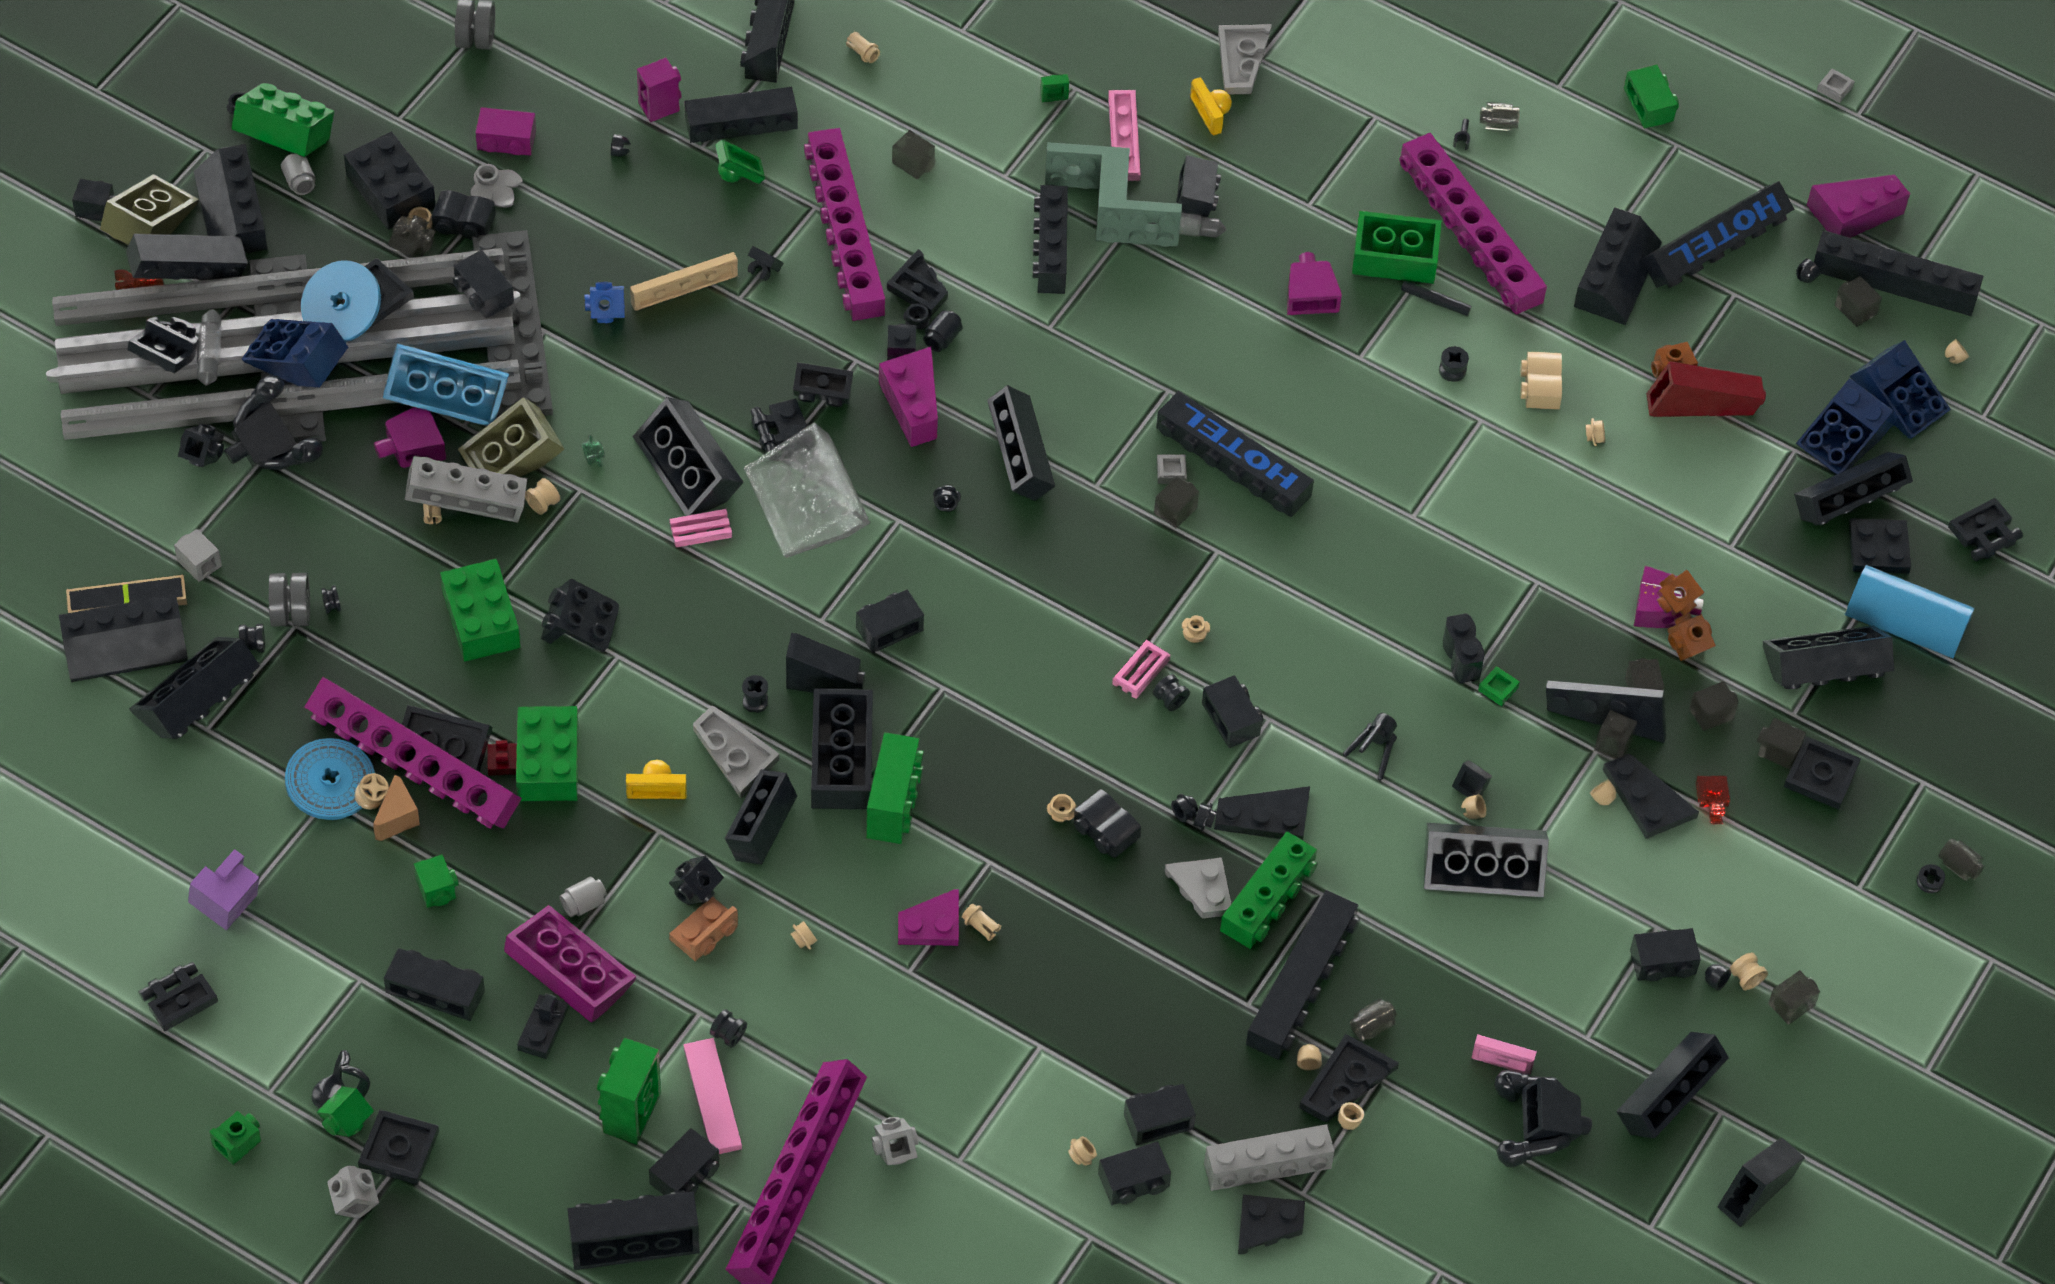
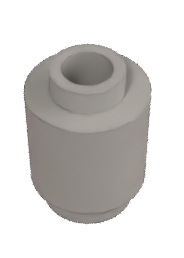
M295 153L288 155L282 161L281 169L290 189L298 195L308 194L314 189L316 178L306 156L303 157Z
M590 876L565 889V893L560 895L559 898L568 916L572 917L574 915L580 916L604 904V896L607 895V892L599 879L595 881Z

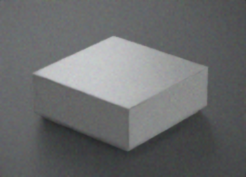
M1831 69L1818 84L1817 91L1840 103L1853 88L1855 81Z
M1157 455L1158 484H1186V455Z

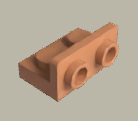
M712 897L669 933V939L696 962L702 955L710 954L720 939L724 936H730L738 926V910L734 906L727 909Z

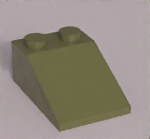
M153 174L106 202L100 229L110 234L112 238L128 245L134 234L171 235L198 204L199 199Z
M523 397L458 450L468 467L482 468L490 472L505 475L513 474L521 477L545 466L565 448L541 409Z

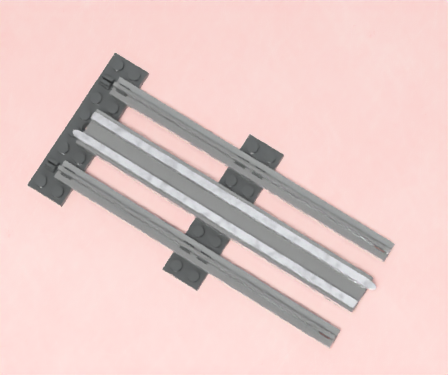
M528 230L479 235L478 238L472 237L474 251L381 261L408 287L453 283V278L455 277L453 265L483 250L512 284L514 304L486 319L479 310L475 311L472 308L466 294L411 299L369 328L358 338L346 342L348 349L338 363L393 357L397 343L431 353L487 347L489 363L476 365L509 373L497 418L523 397L539 407L544 416L553 415ZM305 254L249 260L250 276L53 297L52 305L56 326L253 304L255 317L222 320L221 330L216 333L203 331L201 323H192L196 328V336L198 337L196 355L191 363L175 374L127 350L128 341L145 329L55 338L58 367L46 372L47 380L49 382H59L61 394L197 379L198 361L204 357H211L218 361L217 377L261 372L262 379L272 375L244 363L241 359L247 352L250 344L255 341L263 330L264 325L270 319L303 321L301 315L303 291L310 278L321 268L307 269ZM77 306V309L60 311V308ZM388 374L324 381L320 388L297 386L283 380V392L277 398L270 401L296 443L308 438H318L320 441H326L323 411L398 403L383 399ZM255 389L61 410L64 440L193 426L200 423L211 424L233 421L241 404L251 396ZM86 420V423L69 424L70 421Z

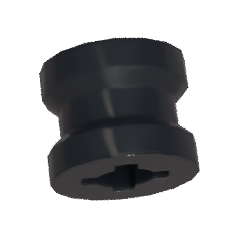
M1457 346L1446 348L1442 352L1439 373L1442 378L1451 382L1462 380L1466 376L1469 361L1468 353Z
M263 623L256 624L255 627H248L245 624L239 625V638L243 640L250 651L256 650L258 653H265Z
M1170 674L1155 686L1153 695L1158 700H1163L1164 706L1169 711H1174L1186 702L1190 691L1186 686L1179 684V679L1174 674Z
M725 1009L714 1020L710 1028V1035L714 1038H722L724 1044L732 1048L743 1037L747 1028V1022L741 1018L735 1019L733 1013Z

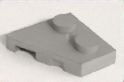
M1222 858L1165 864V875L1168 878L1171 877L1180 887V893L1193 904L1195 911L1202 919L1223 916L1231 905V899Z

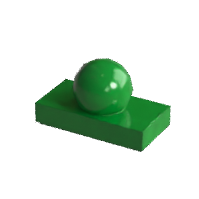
M720 140L715 144L719 159L718 173L724 181L734 183L744 177L760 184L765 180L760 157L725 140Z

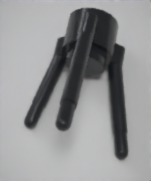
M1377 714L1374 721L1369 723L1365 730L1343 752V756L1347 757L1362 742L1363 744L1359 748L1360 753H1363L1372 741L1376 744L1386 742L1377 779L1381 781L1387 768L1392 746L1397 739V736L1394 734L1397 728L1396 721L1387 714Z

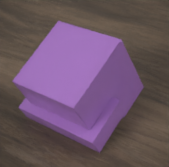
M235 849L217 868L215 873L205 866L190 883L188 903L225 930L233 924L257 896L259 876L243 865L244 856Z

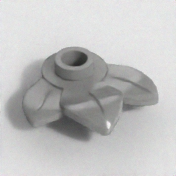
M483 164L474 173L475 185L471 189V196L488 198L495 202V206L500 208L511 207L515 199L512 188L519 186L523 180L513 170H498L492 164Z

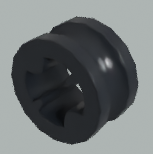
M331 586L330 590L321 588L326 614L330 613L332 609L341 611L336 586Z
M1925 865L1919 871L1916 880L1917 885L1925 893H1936L1941 890L1945 882V873L1937 865ZM1929 874L1935 876L1933 884L1927 882Z

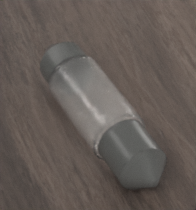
M1181 212L1179 234L1217 238L1226 231V227L1220 219Z
M213 309L202 316L199 327L197 379L205 385H209L217 380L218 365L220 364L222 318Z

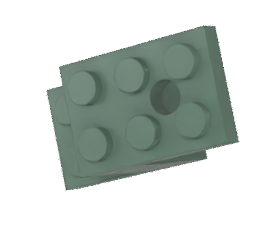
M1047 142L1045 185L1099 189L1096 241L1178 247L1182 204L1127 200L1130 148Z

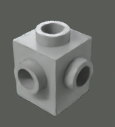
M887 1118L882 1121V1124L874 1126L876 1136L871 1137L875 1155H880L887 1165H898L910 1159L918 1158L915 1145H918L919 1142L915 1127H910L904 1118Z
M346 1166L327 1181L334 1211L337 1215L359 1219L379 1204L370 1170Z

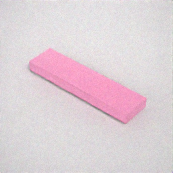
M1109 90L1111 147L1130 148L1128 181H1140L1136 90Z
M714 1038L684 1044V1052L707 1141L719 1149V1154L742 1150Z

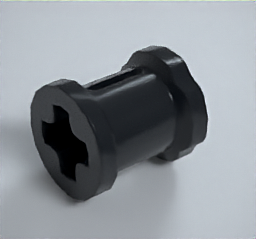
M758 675L747 677L742 684V692L744 694L743 706L749 712L760 713L768 706V682L765 678Z

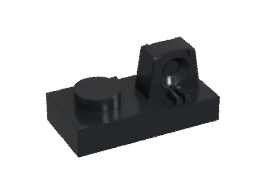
M540 994L517 1044L518 1051L547 1059L569 1009L568 1003L557 1000L556 996Z

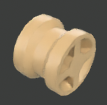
M542 478L537 482V487L534 489L529 488L525 492V499L536 513L542 515L548 510L549 505H555L560 501V495L549 480Z
M376 773L364 776L355 789L354 796L358 805L368 810L378 808L389 789L388 782L383 776Z
M1752 952L1738 958L1729 969L1733 976L1740 979L1739 984L1743 990H1750L1756 987L1768 975L1765 967L1759 966L1757 963L1758 958Z

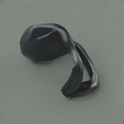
M342 1050L338 1055L333 1074L320 1080L314 1086L311 1099L319 1109L342 1086L345 1087L342 1081V1072L359 1078L360 1081L357 1089L363 1097L366 1096L370 1087V1080L362 1070L349 1066L351 1058L348 1051Z

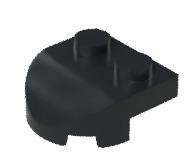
M153 317L146 320L144 331L128 341L127 350L175 374L195 358L198 343L196 328L180 318L172 317L171 321L168 322L159 321L158 317Z

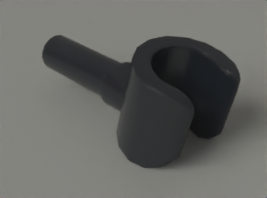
M1463 119L1461 131L1457 132L1454 136V148H1456L1458 141L1466 143L1465 150L1469 148L1468 119Z

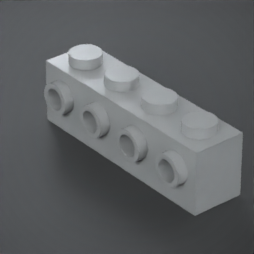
M414 456L408 472L405 500L518 523L524 508L527 479L513 474L505 475L490 472L487 469H476L461 466L458 463H446L428 457Z
M1326 1124L1206 1146L1204 1166L1210 1189L1213 1191L1331 1169L1335 1151Z

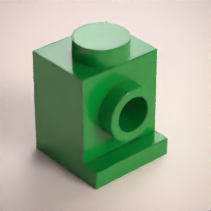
M236 1111L218 1128H212L209 1131L212 1146L234 1165L261 1142L260 1124L250 1113L244 1116L239 1111Z

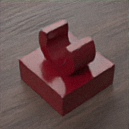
M508 740L496 741V744H488V776L516 775L517 743L508 744Z

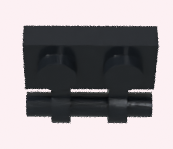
M796 398L769 405L770 415L763 414L760 407L751 409V423L754 430L758 431L760 446L762 450L766 451L769 458L776 457L778 455L777 448L781 447L784 448L787 456L814 449L813 439ZM775 427L778 435L771 434L769 429Z
M1996 498L1956 517L1948 525V528L1964 547L1973 543L1978 547L1971 551V557L1974 561H1979L1982 558L1989 559L1995 555L1996 551L2014 546L2016 541L2023 537L2020 528L2010 531L2007 527L2010 525L2012 517ZM1995 532L1998 538L1990 541L1987 536Z
M194 962L183 967L179 965L173 968L171 974L160 980L157 978L148 982L147 987L138 991L144 1002L152 997L156 998L149 1002L148 1006L164 1032L218 1002L216 993L203 974L190 979V976L198 973ZM178 983L180 984V986L168 993L165 991Z

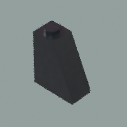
M791 633L786 654V689L814 693V689H863L865 672L861 671V659L800 634Z
M1781 1137L1742 1165L1717 1207L1738 1226H1743L1793 1178L1805 1157Z

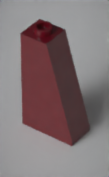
M1671 361L1646 393L1649 416L1754 415L1766 399V391L1763 389L1762 377Z

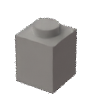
M198 529L182 536L174 544L177 561L198 582L222 566L219 550Z

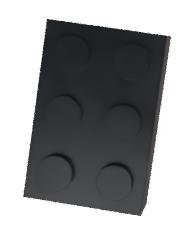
M392 131L344 154L347 177L388 230L406 222L412 209L424 207L430 210L436 206L434 185Z

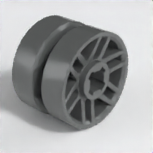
M458 0L455 17L456 47L471 48L473 41H475L476 49L491 50L495 32L496 14L494 1L479 0L476 9L474 0Z
M270 573L269 615L272 627L287 626L289 612H291L293 626H309L310 583L308 573H292L290 585H288L286 573Z

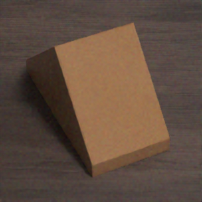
M394 775L373 823L375 840L382 841L420 825L418 809L399 776Z

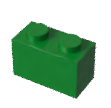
M1658 65L1627 71L1624 90L1643 128L1674 122L1676 110L1679 108L1678 98L1675 94H1672L1668 79L1665 74L1661 73Z

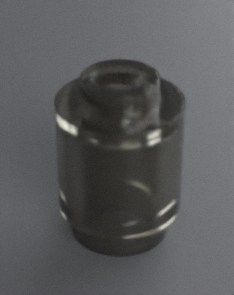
M1486 102V106L1480 108L1479 122L1484 124V129L1511 131V128H1518L1520 109L1510 103Z
M1953 838L1950 839L1938 855L1943 860L1942 864L1964 881H1967L1969 878L1975 880L1985 867L1982 864L1984 858L1961 840L1957 842Z
M1377 999L1356 1012L1354 1018L1350 1020V1026L1360 1040H1371L1395 1025L1397 1013L1389 1001L1384 1002L1382 999Z

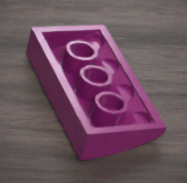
M549 905L506 936L504 952L591 1023L606 1012L636 980V976Z

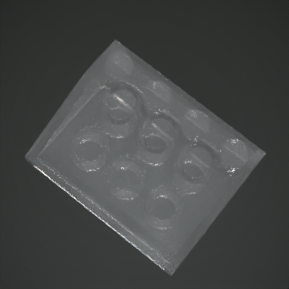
M815 422L744 467L786 558L845 539L870 523L830 435Z

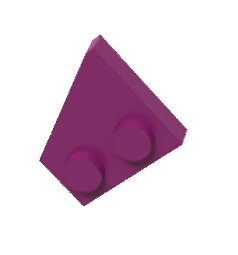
M953 889L898 912V945L958 946L959 889Z

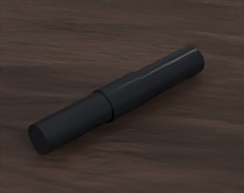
M1407 280L1404 281L1401 288L1404 292L1465 316H1469L1472 308L1468 304Z

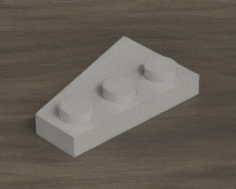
M1272 24L1219 25L1218 37L1224 91L1228 94L1252 93L1271 33Z
M713 705L693 723V731L740 799L751 789L760 770L769 771L779 761L778 752Z

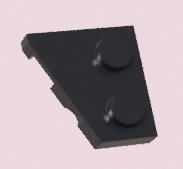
M919 249L887 282V290L911 305L922 304L926 306L931 316L948 299V291L943 283L938 281L937 274L933 268H929L924 260V254Z
M1243 1194L1238 1254L1248 1253V1249L1265 1244L1266 1247L1277 1243L1280 1239H1290L1302 1235L1305 1201Z

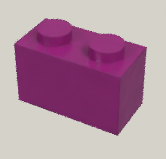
M667 58L637 69L638 104L650 123L680 111L679 99L682 98L679 89V82L681 81V76L677 67H672Z
M481 107L475 132L477 150L531 156L536 134L535 113Z

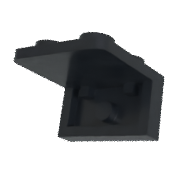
M572 578L559 588H554L548 599V603H550L549 611L544 616L541 624L544 628L541 640L552 644L565 633L601 652L605 651L609 647L619 604Z

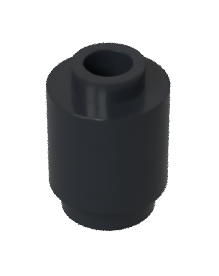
M941 311L925 330L924 343L935 352L946 349L963 329L961 318L953 311Z

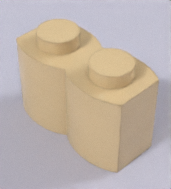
M1527 352L1526 360H1521L1520 376L1525 377V382H1521L1520 397L1521 399H1526V408L1560 409L1562 399L1561 353Z

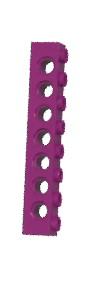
M834 128L808 132V144H804L806 161L811 160L812 165H809L811 181H816L817 186H815L817 203L822 202L823 208H820L822 224H827L828 229H826L828 246L833 245L834 251H831L833 267L839 268V272H837L839 289L844 288L845 294L842 295L844 310L850 311L852 321L885 316V296L841 129Z
M1431 132L1404 143L1399 158L1401 167L1404 171H1408L1414 179L1418 190L1424 192L1430 206L1439 212L1445 226L1454 232L1460 246L1466 248L1475 266L1481 268L1490 286L1495 287L1499 292L1503 303L1510 307L1515 315L1544 303L1547 285Z
M322 677L304 706L313 712L310 718L325 727L328 722L336 727L334 733L348 741L351 737L360 741L357 747L372 756L375 751L383 756L381 762L394 770H397L398 766L407 770L404 776L419 785L422 780L431 785L428 791L443 800L446 795L454 799L455 801L452 805L466 814L472 810L479 815L476 820L490 829L494 825L504 829L522 799ZM344 705V714L337 718V709ZM364 720H368L367 729L360 733L361 723ZM391 734V743L387 747H384V738L387 735ZM415 748L416 755L414 759L407 762L408 752ZM439 763L438 773L431 777L430 770L432 766ZM463 778L462 788L455 791L454 784L456 780ZM486 792L487 801L479 806L478 798L482 793Z
M848 1059L822 1063L725 1269L741 1284H771L867 1079V1076Z

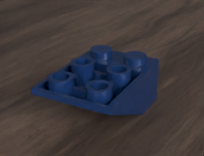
M270 319L264 325L263 330L255 341L250 344L241 360L246 364L278 376L297 386L320 388L348 349V345L333 323Z
M1905 340L1887 348L1850 375L1854 382L1894 411L1897 421L1893 425L1909 439L1915 437L1951 410Z
M1849 378L1796 442V445L1837 475L1850 469L1872 449L1897 421V417L1891 408Z

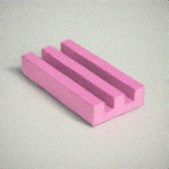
M726 509L670 519V527L676 548L732 538V530ZM721 527L724 528V529L713 530V531H708V532H707V530H710V529H716V528H721ZM693 532L696 533V534H691V535L679 536V535L687 534V533H693Z
M1146 640L1116 674L1112 684L1116 687L1120 685L1122 691L1125 693L1131 692V696L1137 699L1169 662L1170 654ZM1149 650L1152 651L1128 681L1125 680V677ZM1160 656L1157 662L1150 668V670L1135 686L1134 684L1138 681V679L1151 666V664L1157 659V657Z
M1477 1034L1471 1058L1531 1075L1537 1051Z

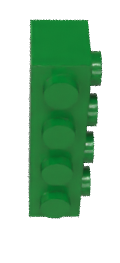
M1286 832L1223 914L1220 931L1249 949L1253 947L1257 940L1259 942L1263 941L1270 928L1268 925L1273 919L1277 921L1286 908L1285 903L1289 898L1294 899L1302 886V880L1305 876L1310 878L1318 865V862L1315 861L1317 849L1293 834Z

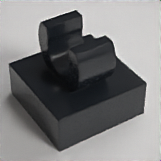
M752 246L748 256L755 261L749 264L747 271L754 275L756 269L762 267L763 272L760 278L766 281L771 275L770 268L779 273L784 263Z
M1467 760L1461 766L1452 787L1466 797L1478 794L1482 796L1492 775L1470 760Z

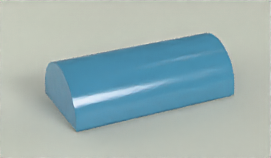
M397 343L387 376L383 399L487 426L497 418L509 373Z
M1866 565L1854 589L1845 615L1954 658L1975 608Z

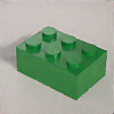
M263 83L236 100L231 129L305 157L330 140L335 111L326 108L323 103L310 102L302 99L296 93H286L278 90L272 84Z
M1359 211L1352 274L1434 284L1442 220Z
M497 559L440 572L442 593L464 662L521 648L519 627Z
M577 706L518 707L516 788L517 795L522 798L521 801H578L579 721Z
M884 732L867 805V839L902 844L904 833H910L912 824L911 811L916 807L918 791H916L917 784H921L923 775L922 762L924 751L919 750V738Z
M624 1038L620 1047L613 1049L609 1060V1065L611 1066L607 1074L602 1073L597 1084V1091H600L598 1105L601 1106L599 1120H602L603 1133L638 1145L661 1095L659 1049Z

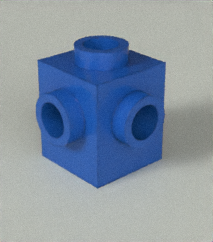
M612 282L595 283L596 287H590V294H585V311H591V319L597 318L598 323L614 322V318H625L624 286H612ZM601 300H608V301H609V304H608V305H602V304L600 303V301H601Z

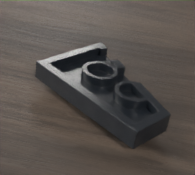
M407 705L402 725L480 772L493 729L492 726Z
M1630 753L1604 764L1603 772L1615 787L1617 794L1646 839L1698 817V810Z
M1310 786L1219 798L1214 830L1281 839L1286 832H1289L1303 840Z
M1345 1034L1301 1100L1299 1108L1326 1123L1339 1113L1343 1104L1353 1103L1396 1071L1399 1063Z

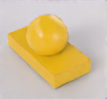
M1201 77L1193 79L1190 92L1192 102L1213 136L1221 134L1223 115L1228 113L1232 106L1231 96L1226 91L1220 89L1209 92Z
M658 759L651 760L644 766L642 774H626L627 798L686 799V774H672L667 763Z

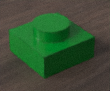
M1068 74L1041 77L1040 97L1042 103L1068 100Z
M1496 666L1479 684L1478 691L1502 707L1519 688L1520 681Z

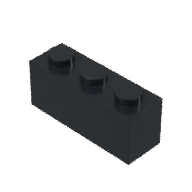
M760 770L725 836V840L736 861L763 864L797 798L796 791L787 773Z
M398 948L384 976L387 994L471 1021L485 992L484 978L478 972L472 969L463 970L454 967L445 960H433L424 957L415 950L406 951Z

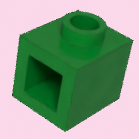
M443 854L414 863L415 878L427 908L442 906L456 899L455 887L459 886L454 869L448 870Z
M343 1086L317 1111L318 1115L323 1119L322 1126L327 1132L334 1136L346 1137L357 1134L363 1128V1122L374 1112L357 1088Z

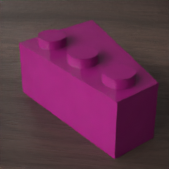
M1895 174L1812 185L1807 207L1826 231L1851 238L1903 215L1910 192Z
M931 347L879 363V385L910 446L913 447L937 439L938 415Z

